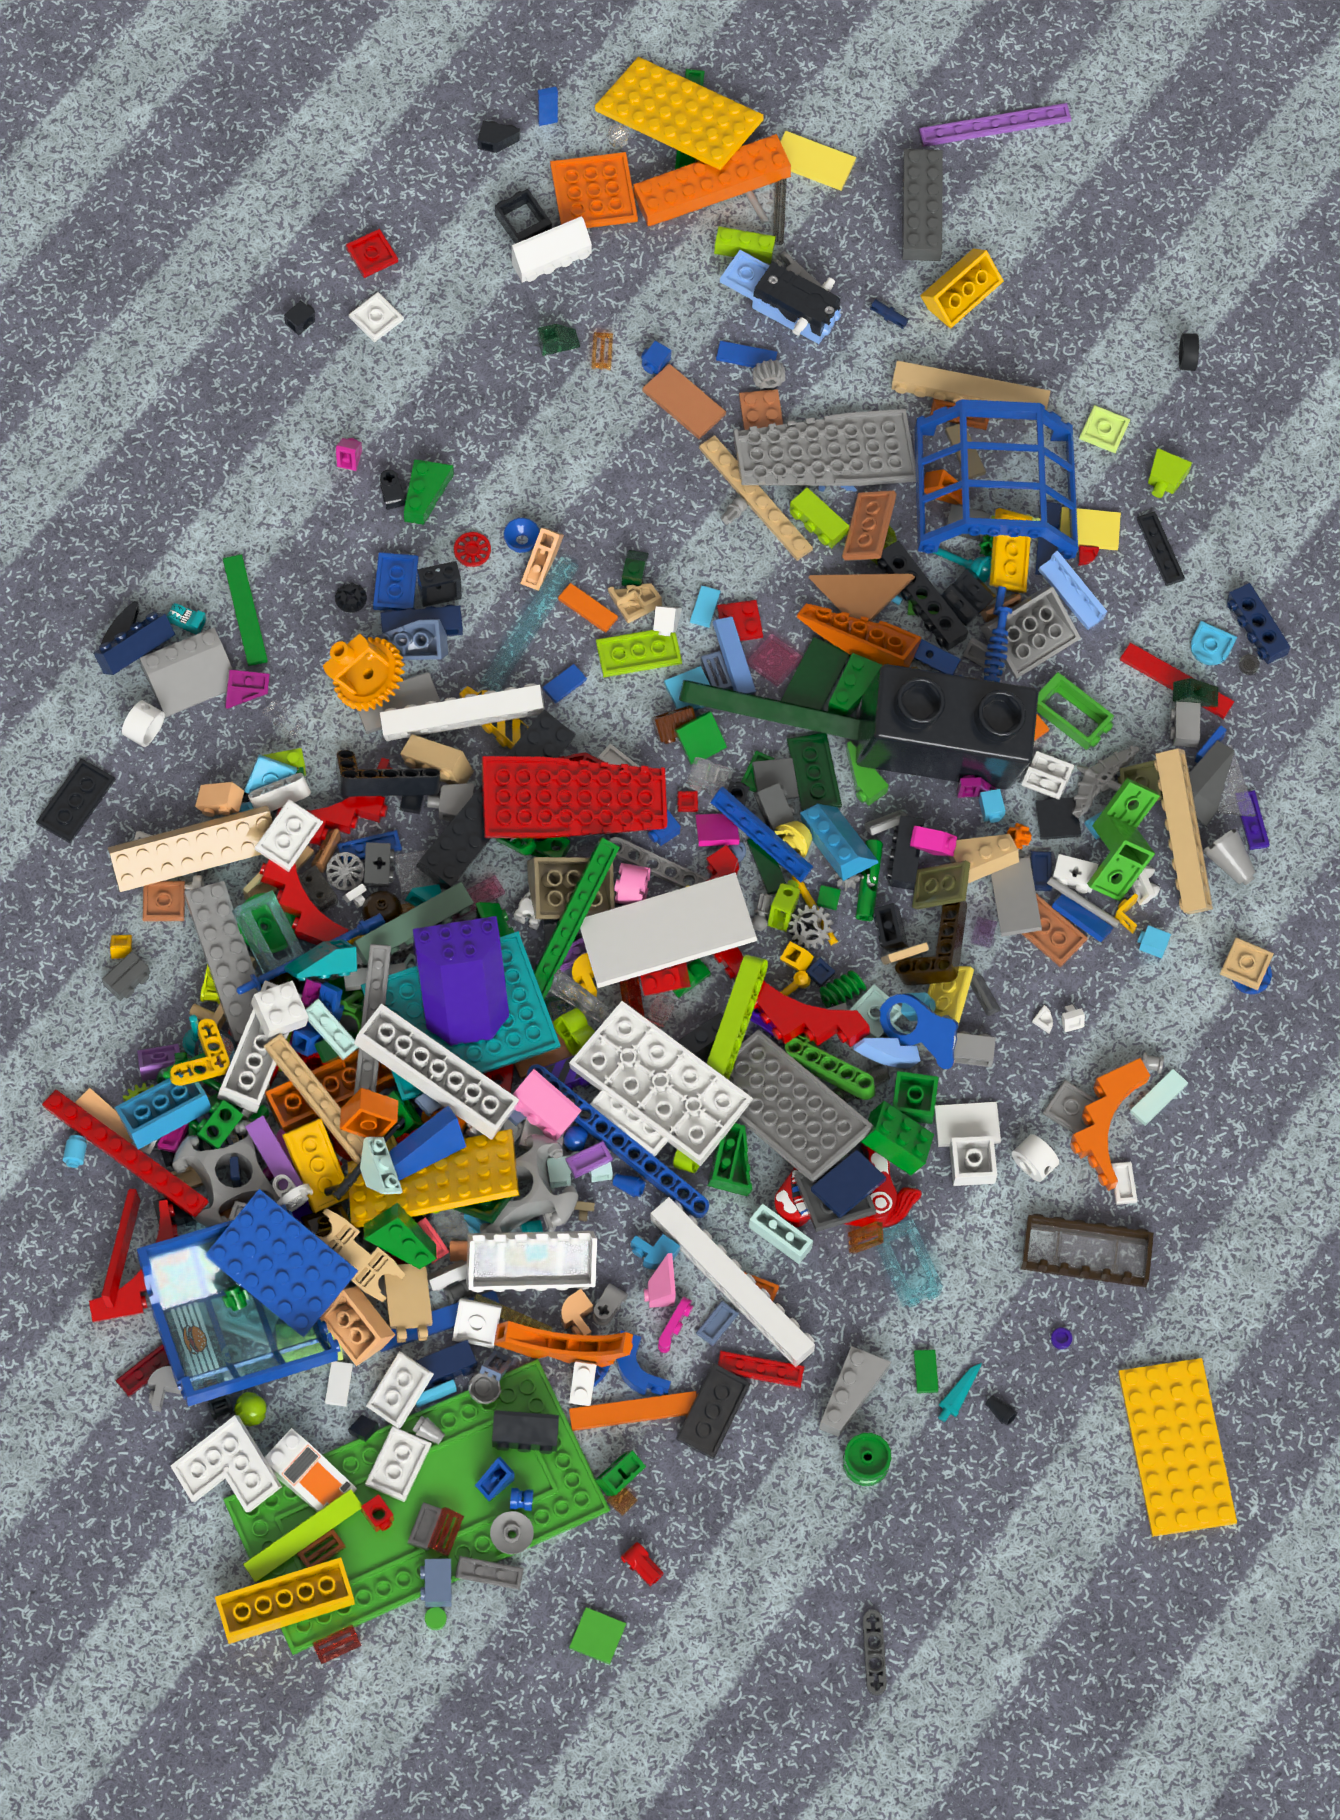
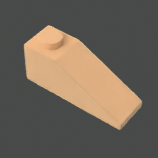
M541 528L523 575L522 585L540 590L557 555L564 536L563 534L547 528Z

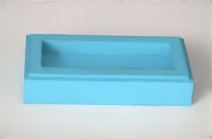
M701 585L690 623L710 628L721 593L720 590Z
M454 1380L423 1391L415 1404L416 1407H422L457 1392Z

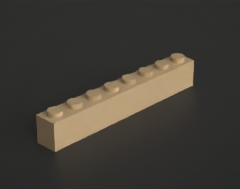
M902 361L896 362L891 388L901 394L907 392L917 397L928 396L943 401H953V403L961 399L1041 403L1045 406V410H1047L1050 390Z
M1178 748L1156 753L1154 764L1156 770L1159 771L1160 779L1158 780V786L1163 794L1161 804L1167 816L1165 826L1170 833L1168 843L1174 856L1172 866L1177 873L1175 882L1181 895L1179 899L1180 908L1187 914L1212 910V900L1185 751Z

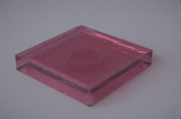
M771 634L747 660V664L778 687L797 667L803 657Z

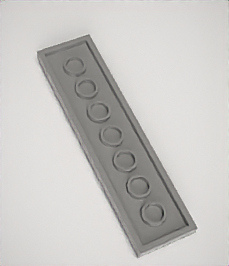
M221 881L184 891V896L232 1037L238 1044L253 1010L251 1004L253 995L260 991L253 988L241 995L236 992L239 986L251 981V974L256 976L243 935L239 932L237 917L225 882Z

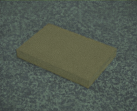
M965 860L918 869L912 907L923 909L966 901L970 863Z

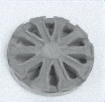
M338 853L329 860L326 867V876L329 883L336 887V889L343 891L352 890L360 885L364 878V865L360 858L352 853ZM340 856L344 857V864L340 861ZM351 856L352 860L348 864V857ZM336 861L339 867L332 865V862ZM356 861H358L359 865L352 867V865ZM334 869L337 870V872L330 873L329 870ZM359 869L361 870V874L354 872ZM339 876L336 881H332V877ZM352 876L358 878V882H355ZM343 879V886H338V883ZM347 880L352 884L350 887L347 886Z

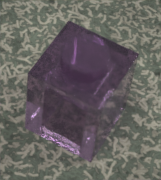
M977 917L971 944L990 949L997 922Z

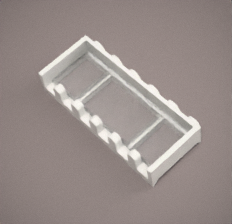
M594 1231L467 1233L466 1284L468 1289L473 1292H483L486 1289H492L496 1292H502L505 1289L525 1291L529 1288H535L538 1291H544L547 1288L567 1290L572 1287L586 1290L589 1287H595L597 1238Z

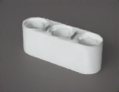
M297 773L253 790L248 797L254 809L267 805L271 812L284 807L288 799L296 802L306 798L311 794L304 775Z

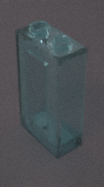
M273 890L237 906L232 911L263 974L304 954ZM264 905H268L291 950V955L280 960H276L273 957L251 914V911Z
M913 1219L874 1233L873 1242L902 1307L907 1305L914 1307L922 1299L928 1298V1300H932L940 1295L943 1285ZM908 1235L928 1279L927 1284L914 1289L908 1286L889 1243Z

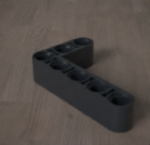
M350 750L337 752L336 775L340 793L344 796L435 795L440 791V771L437 769H358L354 752Z

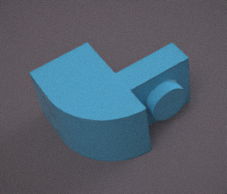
M662 1234L654 1246H651L637 1235L631 1241L632 1252L639 1258L645 1257L643 1266L652 1270H656L668 1253H672L674 1260L680 1252V1245Z

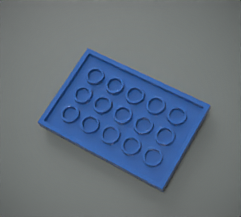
M261 1189L255 1193L204 1255L303 1338L359 1271Z

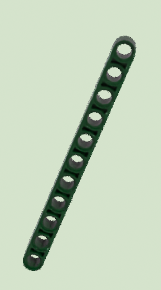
M683 680L679 696L680 701L858 740L860 718Z

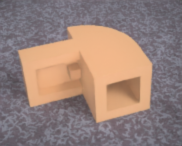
M582 1289L565 1300L561 1311V1321L564 1329L571 1325L573 1326L571 1330L574 1335H591L592 1331L582 1318L593 1311V1304Z

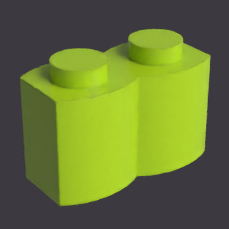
M578 1008L559 1016L553 1022L557 1034L564 1040L567 1049L573 1056L580 1051L595 1033L588 1025L585 1015Z

